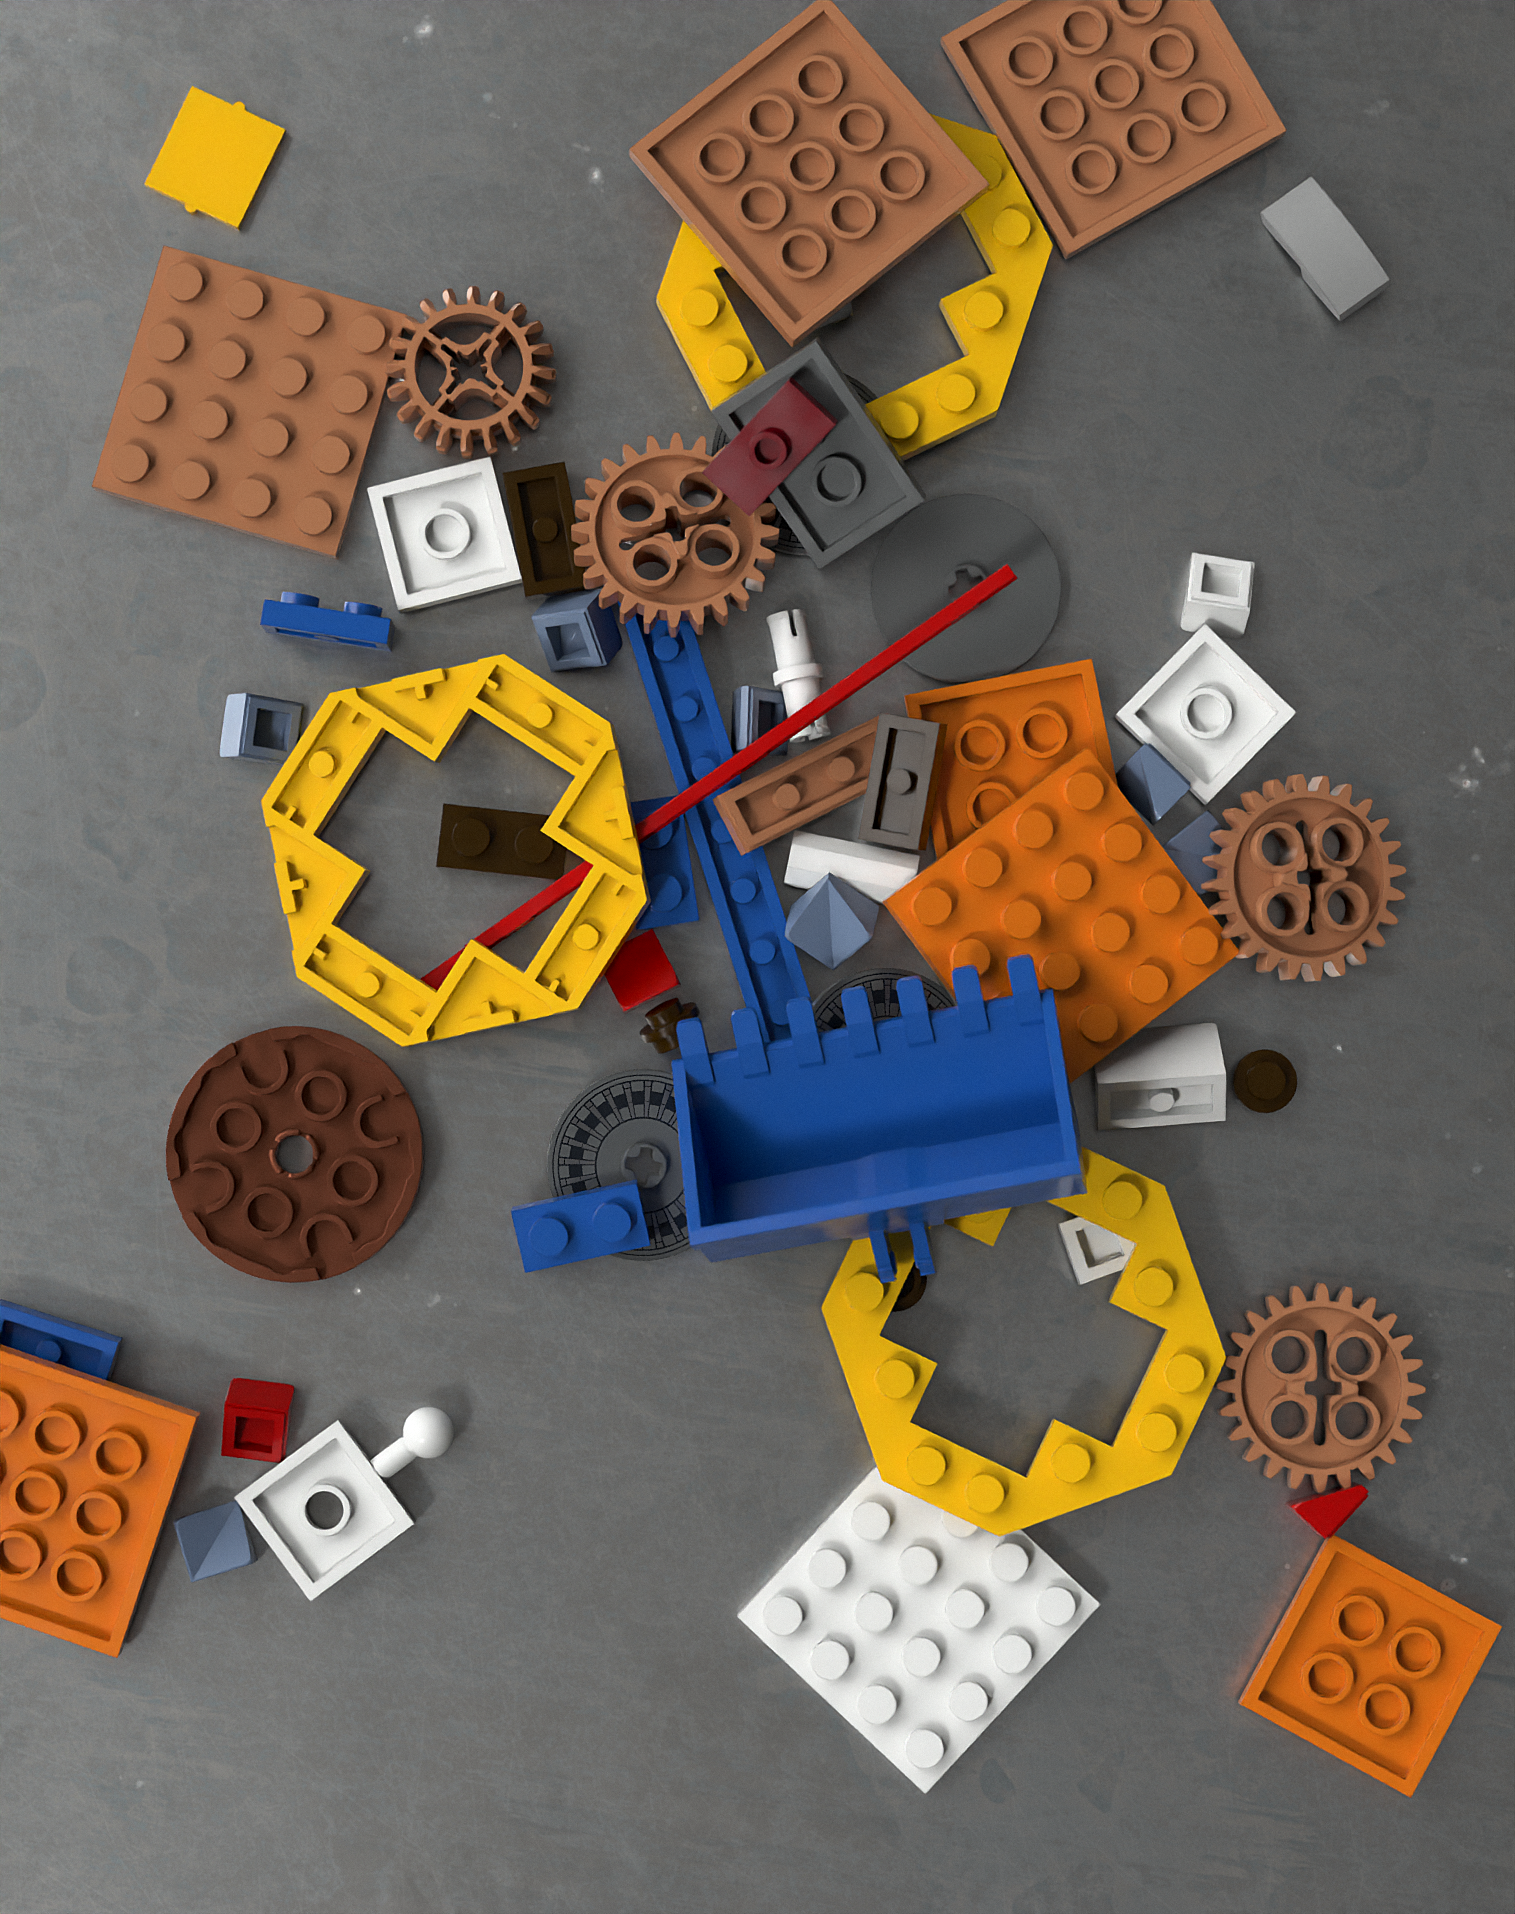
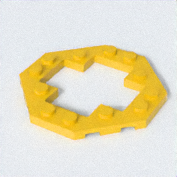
M930 114L932 118L989 183L988 191L962 211L961 215L992 275L940 299L939 308L965 357L865 404L903 461L996 417L1053 247L996 135ZM683 220L657 294L656 304L710 410H712L714 406L766 371L716 276L726 271L725 268Z
M505 654L478 659L477 662L446 669L438 668L391 679L392 681L362 688L354 687L329 693L261 799L265 824L270 830L276 859L274 868L283 912L288 918L294 948L291 951L297 978L402 1047L419 1045L582 1009L651 902L614 724ZM475 711L575 776L541 831L594 866L525 972L479 941L471 939L437 991L337 925L369 875L370 870L320 838L319 835L386 730L434 762L440 764L472 712Z
M1083 1146L1081 1147L1087 1193L1047 1200L1046 1202L1135 1244L1108 1302L1165 1329L1163 1337L1111 1446L1052 1419L1026 1476H1023L910 1422L938 1363L879 1336L915 1261L910 1230L888 1234L898 1265L896 1281L881 1283L870 1238L852 1240L821 1305L825 1322L881 1480L999 1537L1171 1476L1226 1360L1224 1349L1165 1185ZM1012 1207L945 1219L944 1224L993 1247Z

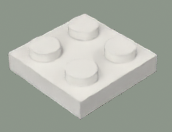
M491 457L367 488L400 614L522 583Z
M1204 624L1115 715V718L1143 745L1151 743L1191 783L1189 790L1206 805L1294 716L1296 711Z

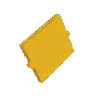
M191 86L144 185L184 204L186 211L190 215H195L199 211L240 230L287 131L246 111V107L241 101L230 104Z

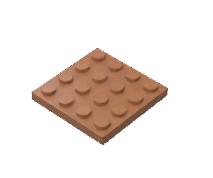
M816 0L629 148V157L792 348L984 195L989 187L987 180L832 0Z
M1007 0L941 37V46L993 135H996L1016 175L1066 260L1284 137L1287 131L1211 0Z
M163 245L92 488L95 491L338 560L391 377L386 375L384 371V365L386 362L396 360L398 356L390 349L389 342L392 337L403 338L405 329L402 327L401 320L407 314Z

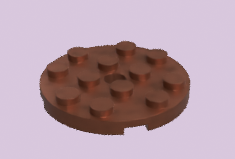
M283 1026L270 1028L269 1030L251 1034L220 1049L196 1071L185 1086L173 1111L167 1133L166 1169L168 1181H170L175 1201L189 1230L206 1249L224 1263L243 1273L270 1281L295 1283L323 1280L352 1270L372 1258L386 1246L404 1224L417 1197L423 1173L424 1143L421 1125L415 1106L401 1080L383 1060L365 1046L335 1032L314 1027ZM291 1136L304 1137L309 1141L313 1149V1162L300 1173L287 1172L278 1162L277 1153L279 1146L285 1139Z

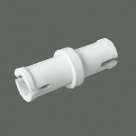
M794 609L792 611L793 616H789L787 610L772 614L766 618L767 625L770 627L778 671L773 673L775 688L782 689L787 717H790L821 695L819 681L824 679L822 664L815 663L806 619L807 611L804 609ZM826 714L790 738L791 742H804L806 736H809V741L829 736L831 731L827 724Z

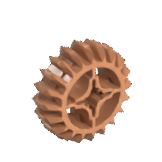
M469 286L467 304L458 305L453 289H445L443 291L445 309L437 312L433 303L425 298L419 303L422 313L427 319L423 324L408 315H405L401 320L402 327L413 337L411 341L400 337H392L390 339V349L397 355L404 357L405 360L386 362L384 371L389 377L404 379V381L389 387L387 394L390 401L401 402L410 400L397 412V417L402 424L411 423L420 417L422 418L414 431L416 440L423 443L436 430L439 431L436 441L438 453L447 454L451 449L454 438L461 439L460 449L462 457L464 459H471L474 455V440L484 439V446L488 455L495 456L498 454V445L494 436L504 432L510 444L513 446L519 445L522 442L521 436L514 426L518 420L534 430L540 425L538 416L528 408L529 405L532 404L541 408L551 406V395L545 390L537 388L536 385H547L556 382L557 375L555 369L537 365L554 356L553 347L550 343L531 345L544 333L542 323L537 320L520 328L519 325L525 319L527 308L523 303L518 302L506 314H503L502 310L505 303L503 292L495 290L489 299L488 305L484 306L480 305L481 296L479 288L477 286ZM467 325L484 326L492 329L489 334L484 332L479 339L467 345L457 344L447 337H441L442 334L451 329ZM509 340L517 348L523 360V375L516 394L508 390L504 382L494 373L495 366L502 357L501 350ZM426 351L436 357L438 364L447 371L446 378L438 389L440 395L432 405L424 398L419 387V370ZM453 359L457 363H464L469 367L474 366L478 361L482 362L484 359L485 363L480 365L488 385L483 381L478 382L475 379L469 378L463 384L459 383L457 386L456 382L461 380L458 368H455ZM472 400H483L494 408L497 406L501 408L497 413L478 420H459L449 417L452 411L458 412L464 404Z

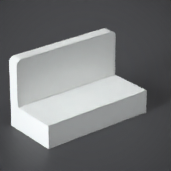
M1214 1023L1142 1028L1094 1065L1095 1113L1098 1131L1225 1121L1226 1070L1218 1028Z

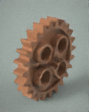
M674 433L669 449L661 450L654 436L649 435L647 436L646 453L640 456L630 445H623L624 464L620 467L613 461L604 458L601 461V473L605 482L587 477L585 480V493L591 500L584 499L576 500L575 516L584 522L571 525L572 541L584 545L574 550L575 566H591L583 574L585 589L604 585L599 594V606L605 609L619 601L621 603L620 623L622 624L630 621L636 613L644 615L643 625L644 633L646 634L651 633L658 620L667 621L670 636L676 638L681 621L689 620L697 635H701L704 629V616L710 614L722 626L727 625V605L731 603L736 608L746 612L749 609L750 598L745 588L763 592L766 577L758 569L771 570L775 566L776 554L767 547L778 545L779 529L767 524L775 520L776 506L774 503H762L748 516L714 485L702 472L723 448L713 457L707 455L706 437L700 436L692 450L683 449L680 434ZM702 490L708 492L714 500L704 507H694L688 505L682 497L690 491ZM640 504L651 510L652 515L643 521L633 522L625 519L620 512L627 506ZM726 519L730 522V525L726 527L716 523L719 520ZM677 528L680 537H685V539L673 541L671 534L666 533V530ZM622 543L634 545L630 550H622L620 548ZM719 548L724 550L730 556V559L721 565L711 566L702 562L698 555L705 549ZM647 562H656L662 564L668 570V573L658 580H647L640 577L635 570Z
M1303 774L1287 776L1285 788L1279 779L1263 782V796L1255 790L1247 791L1240 795L1246 812L1236 807L1224 810L1222 814L1232 828L1230 831L1217 830L1212 831L1209 835L1222 850L1220 854L1202 858L1204 864L1217 870L1216 879L1208 880L1201 884V889L1219 893L1220 901L1208 908V912L1213 916L1226 915L1228 922L1222 927L1223 931L1220 934L1223 939L1236 936L1241 938L1237 947L1239 952L1236 958H1249L1258 952L1256 971L1259 973L1271 972L1278 964L1279 979L1283 981L1295 980L1300 970L1305 982L1321 981L1323 968L1330 977L1345 975V960L1351 965H1362L1367 962L1362 944L1370 948L1383 947L1386 943L1380 932L1376 929L1378 925L1389 926L1397 925L1398 923L1396 916L1387 910L1386 906L1387 902L1405 899V893L1390 886V878L1406 873V867L1389 864L1388 855L1401 847L1400 841L1382 842L1379 835L1390 822L1388 817L1369 821L1367 815L1372 807L1373 800L1371 798H1364L1350 804L1352 785L1349 783L1337 785L1330 792L1329 778L1325 775L1313 777L1308 786ZM1298 821L1301 822L1304 827L1301 834L1296 829V823ZM1328 828L1335 832L1340 842L1339 853L1334 860L1327 856L1322 845L1323 835ZM1268 832L1275 836L1280 845V857L1274 865L1267 861L1262 851V841ZM1297 872H1309L1311 877L1310 885L1298 884ZM1333 892L1338 893L1345 904V915L1339 924L1331 918L1328 911V900ZM1274 896L1281 900L1286 911L1285 921L1279 929L1271 923L1267 913L1268 904ZM1307 922L1312 927L1310 935L1306 934L1304 930Z
M1316 1283L1312 1301H1306L1299 1286H1291L1289 1288L1288 1306L1284 1307L1276 1297L1268 1295L1265 1297L1269 1316L1262 1318L1260 1315L1247 1310L1244 1316L1252 1328L1249 1335L1232 1331L1228 1334V1337L1240 1350L1237 1356L1226 1355L1224 1366L1233 1370L1232 1378L1220 1380L1214 1384V1388L1232 1393L1233 1401L1217 1409L1218 1415L1237 1416L1239 1423L1227 1434L1229 1440L1235 1441L1248 1437L1251 1441L1242 1458L1247 1462H1251L1263 1454L1267 1456L1268 1459L1264 1466L1263 1475L1270 1479L1278 1474L1283 1467L1288 1468L1287 1485L1290 1488L1297 1489L1305 1473L1310 1474L1313 1489L1318 1493L1324 1492L1328 1475H1334L1336 1482L1341 1488L1351 1486L1350 1470L1357 1469L1363 1477L1370 1481L1375 1479L1371 1460L1378 1457L1380 1460L1393 1465L1396 1459L1388 1447L1391 1440L1408 1444L1413 1440L1400 1427L1402 1420L1422 1419L1423 1414L1407 1405L1408 1396H1415L1426 1392L1425 1386L1408 1382L1407 1375L1423 1365L1422 1360L1403 1359L1401 1351L1413 1341L1412 1335H1398L1392 1338L1389 1331L1394 1326L1397 1316L1394 1313H1388L1377 1320L1372 1318L1377 1301L1374 1297H1367L1357 1308L1352 1307L1353 1293L1350 1287L1343 1286L1335 1301H1330L1326 1284ZM1318 1330H1323L1326 1333V1345L1323 1354V1377L1335 1383L1334 1393L1324 1394L1322 1399L1325 1441L1321 1445H1317L1314 1442L1317 1412L1316 1396L1307 1394L1304 1390L1305 1382L1314 1381L1317 1377V1355L1314 1338ZM1293 1336L1303 1346V1362L1295 1371L1283 1373L1273 1363L1272 1350L1278 1340L1283 1337ZM1356 1337L1367 1348V1363L1357 1373L1347 1374L1341 1370L1337 1363V1349L1346 1339ZM1291 1400L1301 1408L1304 1418L1300 1430L1293 1436L1281 1437L1272 1427V1412L1280 1403ZM1357 1402L1366 1411L1368 1419L1366 1428L1357 1437L1345 1438L1337 1429L1336 1415L1345 1404Z

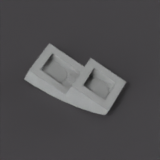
M1312 176L1260 212L1263 225L1300 266L1303 280L1340 322L1391 286L1390 278L1366 243Z

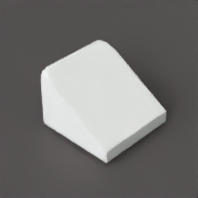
M1192 553L1181 628L1185 631L1197 632L1206 624L1217 636L1241 639L1244 635L1250 613L1255 563Z

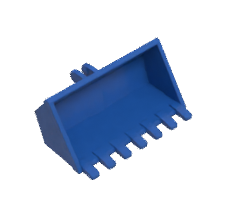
M1024 954L1010 957L1007 961L1013 995L985 1001L977 967L967 965L954 968L952 970V981L957 1006L929 1011L921 977L914 975L900 978L896 983V989L902 1016L875 1022L866 988L863 986L846 988L841 993V1001L847 1027L822 1032L818 1030L811 999L809 997L790 999L786 1003V1012L792 1037L765 1043L756 1009L753 1007L737 1009L731 1014L737 1048L709 1053L703 1024L699 1018L680 1020L677 1023L676 1032L682 1058L672 1060L671 1064L690 1246L694 1250L700 1249L712 1263L848 1237L853 1240L870 1238L881 1283L896 1281V1273L898 1272L896 1255L892 1251L888 1234L910 1230L914 1246V1260L921 1276L937 1273L929 1226L944 1224L945 1219L1087 1193L1079 1125L1066 1068L1053 988L1039 989L1032 956Z

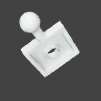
M420 1408L407 1418L403 1428V1437L370 1460L339 1419L234 1498L308 1599L312 1601L416 1523L386 1480L412 1462L417 1456L435 1458L444 1454L450 1448L454 1439L453 1423L450 1417L438 1408ZM328 1491L338 1496L343 1504V1517L335 1527L320 1528L309 1519L307 1506L310 1498L315 1493Z

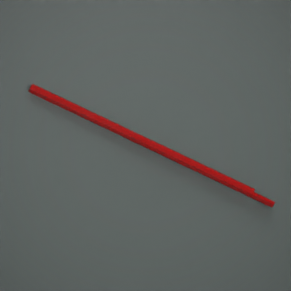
M1004 565L636 824L635 828L639 845L1018 578L1009 565ZM585 860L474 939L492 949L580 887L594 865ZM465 947L420 978V980L438 991Z

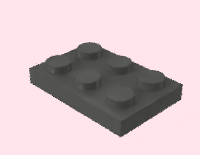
M817 337L714 406L711 413L729 439L732 440L781 386L792 377L838 420L831 431L769 495L818 569H821L925 501L927 495L824 343Z

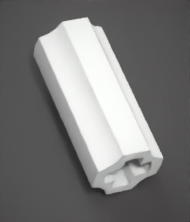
M795 830L784 885L809 890L830 872L875 904L884 905L882 901L916 876L920 856Z

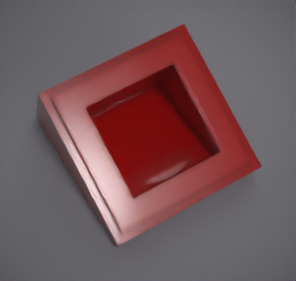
M653 929L625 942L604 973L624 1014L681 986Z
M233 1378L230 1382L224 1405L221 1456L281 1463L285 1460L294 1400V1386L284 1383Z
M1351 1482V1486L1348 1488L1334 1487L1324 1490L1323 1493L1317 1492L1285 1502V1506L1318 1536L1330 1539L1369 1497L1367 1494L1369 1491L1363 1485Z

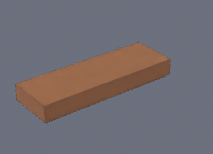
M879 716L712 799L741 856L866 794Z

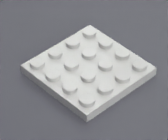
M875 1466L737 1614V1617L926 1794L1101 1604L1021 1529L999 1537L882 1481L878 1468Z

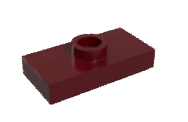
M790 377L708 464L702 473L741 510L750 516L831 431L838 420Z

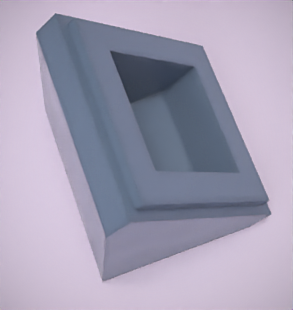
M741 686L732 691L731 749L733 755L742 751L788 718L782 691L754 686ZM788 741L770 752L768 756H787Z

